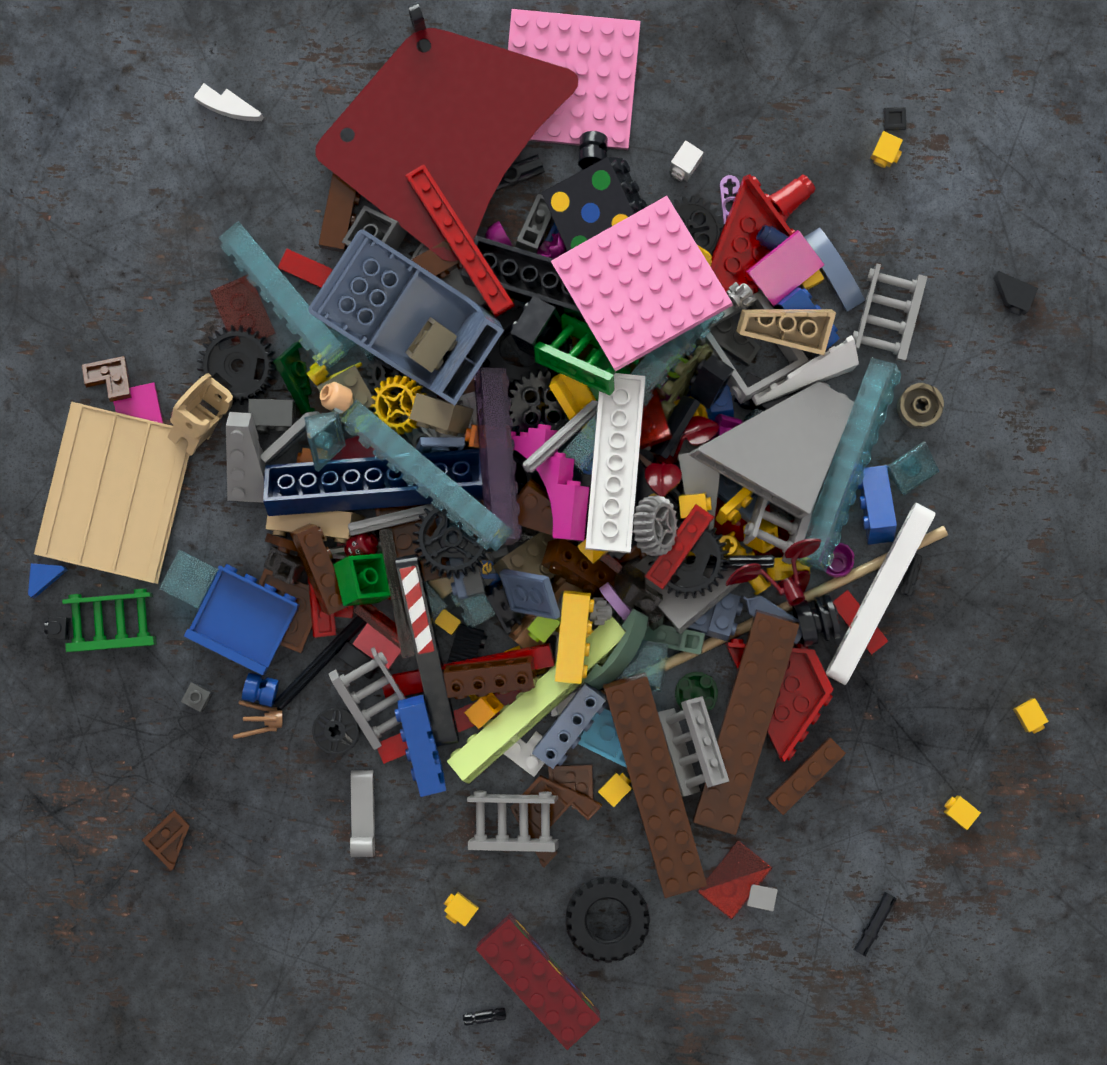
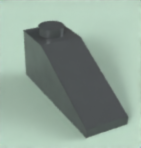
M537 194L515 245L516 248L536 254L552 218L541 194Z

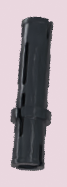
M884 892L870 921L862 929L861 932L863 933L853 949L854 951L866 957L874 940L878 939L880 928L897 898Z

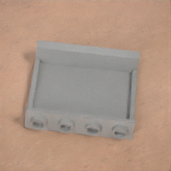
M647 555L641 561L636 560L630 565V570L628 571L629 578L633 579L673 623L674 628L679 634L683 633L741 584L726 586L729 577L739 569L728 568V571H721V574L725 577L724 579H716L720 585L718 587L713 584L711 585L712 592L704 589L705 596H701L698 591L696 598H693L692 594L689 593L688 598L684 599L683 592H681L679 597L675 596L676 590L668 594V586L662 590L644 577L652 567L648 563L654 561V558ZM706 568L703 576L710 578L713 568ZM675 573L671 580L676 583L680 578Z

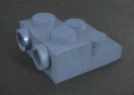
M729 593L687 628V630L705 633L707 636L728 641L730 635L734 636L738 623H735L734 619L736 615L740 616L743 603H740L741 596Z

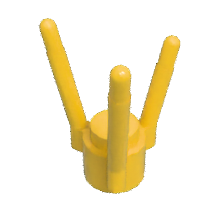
M333 344L328 346L306 373L316 386L354 366L352 365L327 377L329 372L326 368L343 353V350L340 349L322 365L321 362L332 350ZM362 362L355 364L356 368L362 366Z

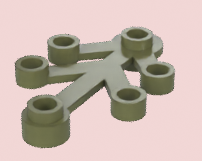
M707 343L703 346L699 345L693 353L694 357L686 364L681 361L677 365L675 373L680 377L675 382L669 380L664 385L663 391L671 395L668 402L664 400L661 403L666 420L669 419L676 407L674 404L678 396L681 398L683 395L687 396L690 390L689 383L695 374L699 373L696 370L703 359L707 361L712 356L713 350L710 349V345Z

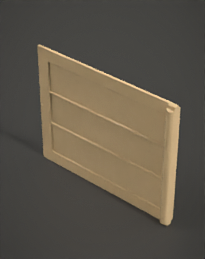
M71 402L34 554L159 584L190 456L186 452L188 441L181 437L178 443L175 444L167 437L173 427L171 425Z

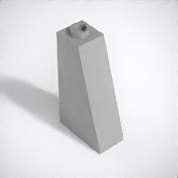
M690 452L680 453L678 456L684 493L706 492L707 497H711L712 510L708 512L714 516L709 530H712L715 524L721 474L689 456Z

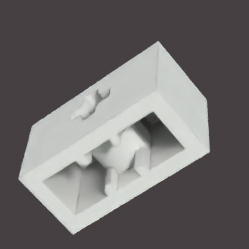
M685 140L671 161L669 169L672 172L671 175L679 181L685 180L688 182L702 161L704 152Z

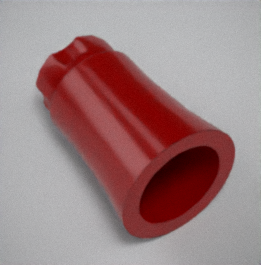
M801 175L798 179L795 178L788 185L769 196L774 202L773 206L775 209L780 211L787 219L793 211L810 198V195L815 192V186L806 175Z

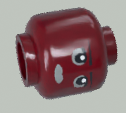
M368 532L351 536L346 540L345 554L346 556L376 554L378 541L373 534Z

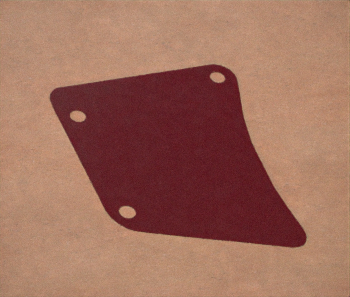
M426 28L413 33L401 44L326 131L316 145V157L320 163L388 217L398 221L402 228L442 260L457 261L458 258L453 251H449L445 247L433 248L446 239L405 175L424 164L474 241L488 203L504 174L535 132L573 95L578 87V76L568 68L449 31ZM420 39L430 41L431 48L428 52L423 53L417 49V43ZM345 128H350L355 133L354 139L350 142H345L340 137L341 131Z

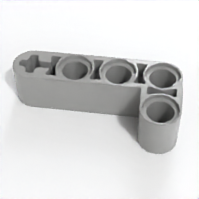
M351 770V858L375 856L373 770Z

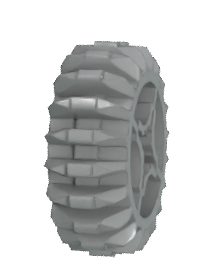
M659 495L644 497L643 500L639 501V506L635 508L636 513L633 514L634 522L632 524L634 525V530L632 532L635 533L634 541H637V548H641V552L646 553V555L658 556L667 554L668 551H671L672 545H675L674 539L677 537L676 529L678 527L676 522L678 519L675 517L676 511L673 510V504L670 503L669 499H665V497Z

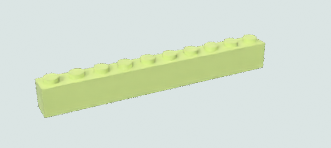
M611 616L610 620L605 621L604 625H598L594 632L586 638V643H590L589 657L585 656L584 665H588L587 676L596 663L601 666L604 665L626 632L613 616ZM556 661L555 666L549 667V671L546 674L537 677L535 688L527 692H520L511 705L504 706L494 720L490 719L484 724V729L478 734L470 736L466 745L453 751L450 755L451 758L447 762L462 781L470 784L581 684L556 682Z

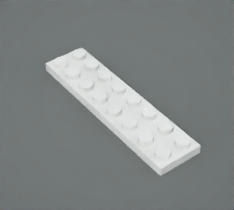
M615 373L614 392L609 396L599 391L585 549L630 553L645 376Z

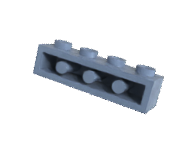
M584 682L535 746L532 754L552 769L557 764L561 766L568 756L565 754L570 747L572 749L576 747L581 740L578 737L583 730L587 732L594 723L592 720L596 713L600 715L607 706V703H605L606 695Z

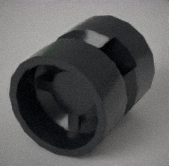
M587 131L580 136L578 165L581 169L584 170L607 157L608 138L605 134L598 131Z

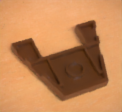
M542 775L522 794L539 795V792H552V795H558V800L555 804H550V827L571 805L587 820L602 807L601 803ZM514 803L510 809L519 823V803ZM528 803V835L535 839H539V836H541V803ZM535 851L539 858L540 864L545 867L556 856L558 851Z

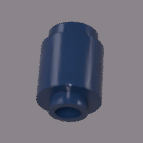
M764 225L757 234L756 240L759 241L761 246L772 251L785 241L788 236L773 226L768 227Z

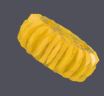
M395 375L394 378L387 377L386 381H381V387L374 389L377 395L371 397L375 400V404H371L370 407L376 409V412L372 415L379 417L376 423H383L382 429L387 428L391 433L397 432L399 435L405 432L411 433L413 429H418L420 426L416 425L417 421L409 418L416 393L427 395L426 393H421L423 386H416L417 382L415 380H410L408 376H403L402 378L401 375ZM396 387L403 389L402 393L398 395L391 394V391ZM401 415L409 416L404 422L396 421L397 417Z

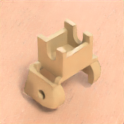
M209 373L202 376L173 407L170 419L173 427L167 438L177 444L180 438L184 437L188 441L186 452L192 456L196 449L206 439L208 440L211 437L219 420L223 417L222 414H225L232 407L233 396L230 391L213 379ZM201 401H206L218 410L217 416L200 404Z

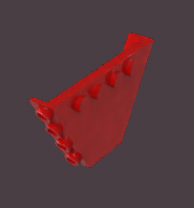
M750 174L742 179L711 258L712 263L710 267L725 292L735 282L739 286L745 283L751 288L753 293L758 292V286L746 271L771 252L761 246L759 241L756 240L757 234L764 225L768 227L773 226L788 237L796 232L786 224L785 216L775 209L772 198L761 190L759 180Z
M730 639V642L725 643L738 671L745 644H743V639ZM797 644L795 648H792L767 731L781 762H785L786 759L789 761L796 752L794 749L798 741L800 743L803 742L808 735L806 729L810 723L813 725L816 723L821 715L818 711L823 705L826 707L833 697L831 695L833 691L832 685L815 650L809 649V646L803 647V644Z

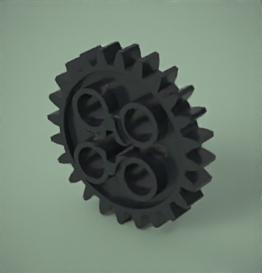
M685 196L682 197V203L674 199V208L687 229L689 225L695 229L704 226L709 227L706 231L692 233V238L699 245L697 242L698 236L705 234L708 242L705 246L700 247L709 251L711 256H713L711 252L715 251L719 236L722 233L720 228L725 225L718 222L722 215L715 216L718 209L713 208L710 210L711 202L703 205V198L696 202L695 196H691L689 202ZM698 212L704 216V221L700 225H697L693 220L694 215Z
M538 369L536 376L531 371H529V378L527 379L521 375V383L514 381L517 388H509V391L513 394L512 397H506V400L511 402L510 405L505 406L506 410L511 411L506 416L508 419L514 418L510 425L512 427L518 425L516 429L518 434L523 430L528 433L529 428H538L541 412L536 405H540L538 388L541 386V400L546 404L542 406V425H551V430L559 431L566 421L569 422L570 420L556 397L553 399H547L546 397L547 391L550 390L549 385L552 378L558 374L555 373L551 377L550 371L547 370L542 375L541 370ZM533 390L535 393L534 398L529 401L525 400V393ZM550 411H557L556 419L549 421L547 419L548 413ZM529 412H534L536 415L532 422H526L525 420Z

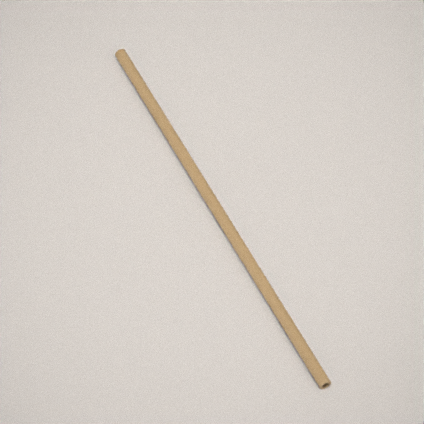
M941 526L925 534L917 550L948 536L945 527ZM888 552L852 569L845 577L833 578L804 592L805 600L809 603L815 597H821L879 569ZM787 601L777 605L787 613L792 611V606H789ZM754 617L738 624L735 635H730L728 641L750 631ZM711 637L704 641L701 654L728 641ZM682 651L634 675L645 672L649 680L699 655Z

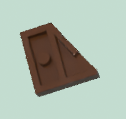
M174 809L142 839L144 844L171 871L174 869L189 829V824Z

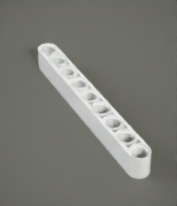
M918 503L912 506L850 625L851 628H848L826 670L828 677L844 685L849 681L931 525L935 512Z

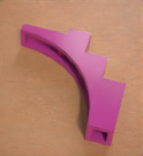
M538 424V428H529L528 433L520 432V436H516L517 432L503 431V435L496 436L495 444L508 446L528 459L558 431L551 430V425ZM556 450L536 469L546 486L551 503L553 538L584 541L589 487L580 486L581 482L572 481L574 459L566 458V453H558V450Z

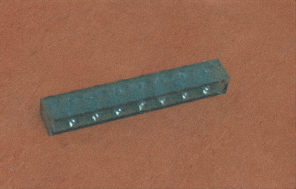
M239 221L218 237L223 243L220 246L228 256L232 254L236 260L233 263L241 272L245 270L249 274L246 278L254 288L257 285L262 291L259 294L267 303L271 301L275 305L272 310L280 319L285 317L288 321L286 324L287 328L293 335L299 334L301 337L299 342L307 351L311 349L314 352L312 358L320 367L324 364L330 369L349 353L325 323L309 313L308 308L310 305Z

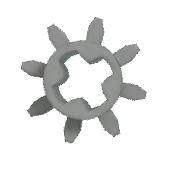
M735 282L726 291L732 301L733 306L731 307L733 309L739 307L746 309L753 301L751 298L753 292L745 283L739 286Z
M593 598L595 599L593 613L589 612L588 620L594 622V625H604L605 621L611 619L612 607L604 598Z

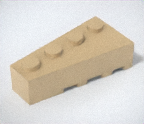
M742 309L736 331L740 335L825 355L836 312L832 309Z
M344 511L280 516L267 515L266 529L272 530L273 535L286 536V533H290L310 523L322 529L325 537L323 541H327V538L335 539L334 542L346 543V540L351 537L348 524L364 520L365 516Z

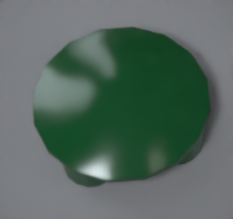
M691 672L679 679L675 687V698L682 710L681 702L702 696L707 711L714 708L718 699V689L711 676L703 672Z

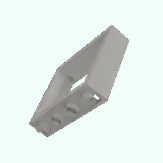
M761 290L751 297L753 299L750 303L752 309H774ZM729 307L697 325L693 334L697 339L698 345L703 346L707 343L710 345V349L713 350L712 355L734 369L727 385L732 396L735 395L739 403L742 404L754 395L768 389L770 385L782 381L788 374L806 364L809 360L802 350L777 344L790 365L747 387L709 331L710 328L742 311L740 307L737 309Z

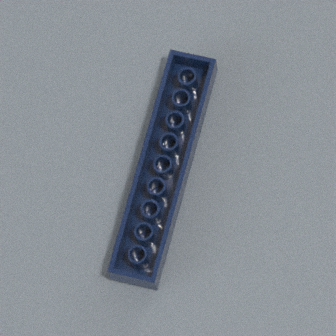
M483 449L265 465L263 503L268 516L426 505L431 503L439 504V499L447 503L448 497L453 502L456 501L457 497L461 499V502H464L465 499L469 501L487 500V463Z

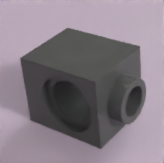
M191 682L181 702L199 712H204L214 692L195 682Z

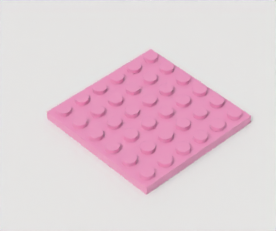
M512 9L508 50L568 68L578 76V87L573 95L542 124L529 141L580 146V136L583 133L598 131L607 136V148L628 150L640 21Z
M667 196L551 261L615 372L733 306L732 301Z

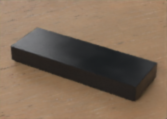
M683 395L667 421L671 438L653 444L649 452L667 459L699 407L700 402Z

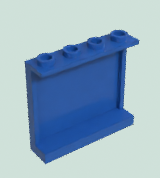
M228 564L225 567L219 565V570L190 628H187L184 637L265 676L300 605L295 603L297 598L287 593L281 596L276 593L277 588L267 583L263 587L256 583L258 579L248 574H245L244 577L236 574L238 569Z

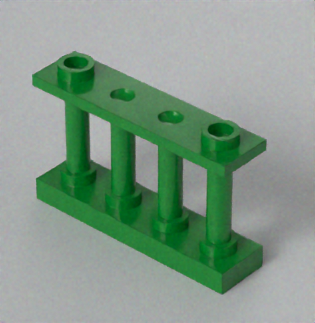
M563 314L561 316L562 332L550 345L539 341L534 346L535 362L610 396L615 390V370L612 365L607 370L595 367L604 357L605 353L589 326L575 317ZM570 335L580 339L569 353L558 350ZM588 344L598 347L599 349L587 362L577 358ZM639 359L633 361L632 363L637 365Z
M134 589V594L82 598L81 594L68 595V599H63L62 603L66 605L71 604L73 639H71L72 643H65L66 652L157 645L156 636H150V632L147 629L145 598H152L153 593L147 592V589ZM123 600H137L139 627L137 637L128 638V634H126ZM115 601L117 635H115V639L107 640L106 636H104L102 602ZM93 602L95 637H93V641L85 642V638H82L80 603Z

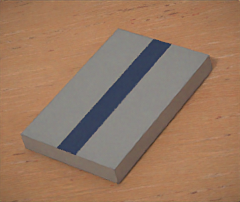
M318 411L305 413L260 455V458L265 463L279 459L313 427L320 413Z

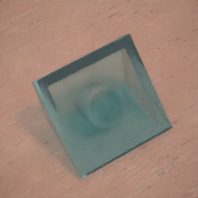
M336 411L304 417L308 442L316 471H320L346 445L339 412Z
M925 441L887 466L889 476L903 495L939 472Z

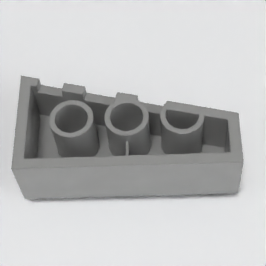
M229 412L227 419V501L263 503L266 464L260 458L263 450L258 441L259 437L252 413Z

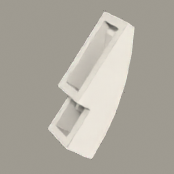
M203 83L194 96V99L199 104L227 117L246 121H262L264 118L261 112L228 89L220 95Z

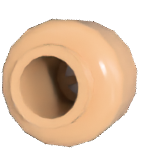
M331 382L322 388L320 400L324 408L334 413L342 414L352 407L353 394L348 387L337 382Z

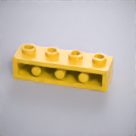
M564 590L555 673L556 682L581 684L582 678L587 679L588 665H584L585 656L589 657L590 643H586L587 634L591 635L592 621H588L589 612L593 613L595 600L590 599L591 593Z

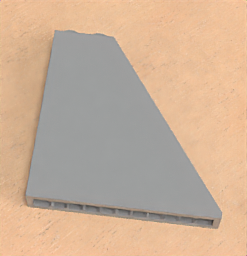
M818 381L690 452L689 456L801 519L811 513L855 402L850 400L847 395L831 389L827 383Z

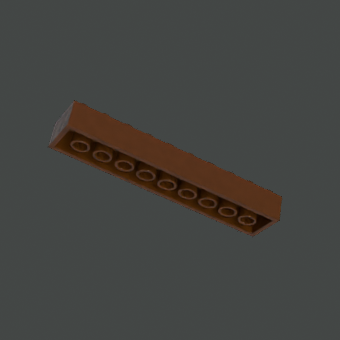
M756 609L717 737V743L729 782L707 788L706 782L703 784L693 823L736 835L798 632V621Z
M646 673L603 684L664 897L668 898L706 887L707 883Z

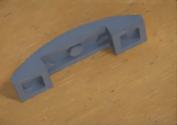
M819 227L806 235L804 238L824 263L821 269L835 290V295L845 311L848 312L863 303L865 299L857 283L822 229Z

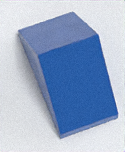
M31 563L28 595L31 598H36L66 573L68 569L64 566Z

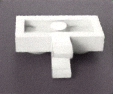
M536 731L527 743L520 738L503 754L535 777L545 763L533 755L532 752L543 736Z

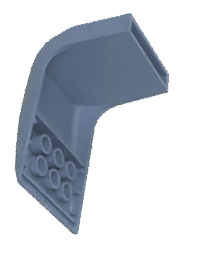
M359 230L308 308L311 315L453 405H456L504 331L499 320L486 309L365 230ZM430 317L457 336L455 339L457 343L453 350L445 353L443 364L438 370L434 369L432 373L405 353Z

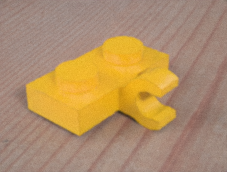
M743 487L719 510L715 520L721 525L727 520L732 521L731 524L735 525L741 519L739 509L741 507L746 508L752 502L753 498L751 496L753 492Z

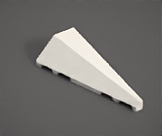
M852 335L847 337L843 343L836 347H831L829 351L825 352V355L815 357L788 374L782 381L774 383L768 389L754 395L752 400L757 406L807 388L818 381L823 382L853 371L859 365L854 338Z

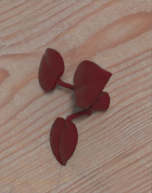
M693 416L683 432L684 435L679 441L674 456L669 455L667 459L654 455V461L657 463L650 464L645 469L644 474L647 484L656 495L665 497L680 483L682 472L674 463L677 462L683 442L687 439L688 443L693 446L709 442L719 431L718 423L702 416Z
M801 540L786 550L785 557L791 558L793 575L783 579L778 584L761 569L760 564L752 563L737 569L727 580L726 586L751 581L761 574L779 591L780 595H785L789 606L798 605L805 600L803 593L809 583L810 572L808 570L797 572L796 560L813 554L819 548L821 540Z

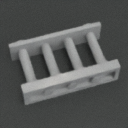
M876 264L874 269L870 268L867 281H870V286L858 331H854L852 337L855 340L856 351L859 349L860 344L891 351L893 355H896L895 361L904 363L907 358L927 276L918 275L916 280L912 279V281L879 273L881 264ZM879 281L909 289V292H912L911 300L904 302L874 294L876 282ZM871 302L904 310V313H907L905 322L901 321L900 323L869 315ZM869 323L898 331V334H902L900 342L891 343L864 336L865 324Z
M758 495L750 522L747 523L744 529V534L746 535L743 543L748 544L757 537L782 549L784 553L782 561L791 564V558H786L785 552L794 543L805 539L815 503L809 515L801 519L795 516L794 522L791 523L766 511L765 508L768 500ZM762 519L787 530L788 534H790L789 539L784 541L759 529Z
M373 647L371 652L374 659L347 675H339L336 669L328 674L331 682L369 743L376 750L382 746L379 740L382 737L381 734L401 722H397L396 716L381 725L372 727L369 723L371 717L397 701L406 698L386 667L388 661L383 652L378 653L375 647ZM380 666L385 676L356 693L355 691L352 693L347 687L350 686V682ZM391 684L396 693L367 710L365 708L360 709L358 704L361 703V699L385 685Z
M703 696L681 702L683 710L676 713L675 708L658 712L682 797L701 792L699 784L705 782L707 788L729 782ZM686 719L690 731L682 734L679 721ZM693 740L696 753L689 755L685 742ZM699 761L703 774L696 776L692 763Z
M482 790L474 791V794L467 797V802H476V834L468 841V850L555 852L559 848L558 839H552V836H550V804H555L558 800V795H552V792H539V795L487 794V791ZM485 802L497 803L498 835H496V838H487V834H485ZM506 803H519L520 835L517 838H509V835H507ZM528 803H541V836H539V839L531 838L528 835Z

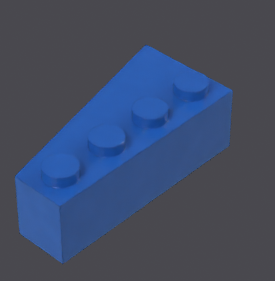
M419 695L397 701L398 709H395L397 722H402L403 729H400L402 741L407 742L406 756L408 762H412L411 774L413 781H417L420 797L446 791L444 771L424 696Z

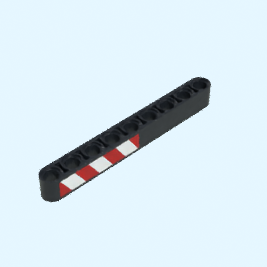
M413 554L395 558L433 735L436 746L439 747L459 743V735L451 698L447 697L443 674L444 669H441L443 662L422 567L418 560L419 555Z

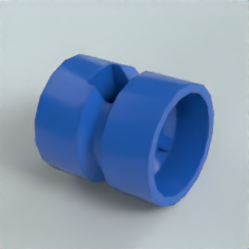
M248 673L243 688L242 700L253 703L258 700L261 705L272 707L277 695L279 680L269 677L262 679L261 675Z

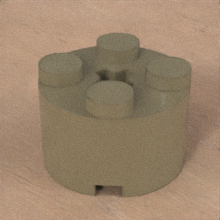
M926 383L911 385L900 395L897 402V412L904 424L913 429H923L931 426L940 418L944 407V400L940 391ZM918 402L920 404H925V407L922 408V410L916 408Z

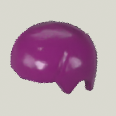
M499 221L487 229L486 239L512 246Z
M560 233L552 234L553 241H544L537 254L555 259L566 253L567 249Z
M840 542L829 545L822 554V569L828 576L834 578L845 577L852 571L854 566V552L848 545Z

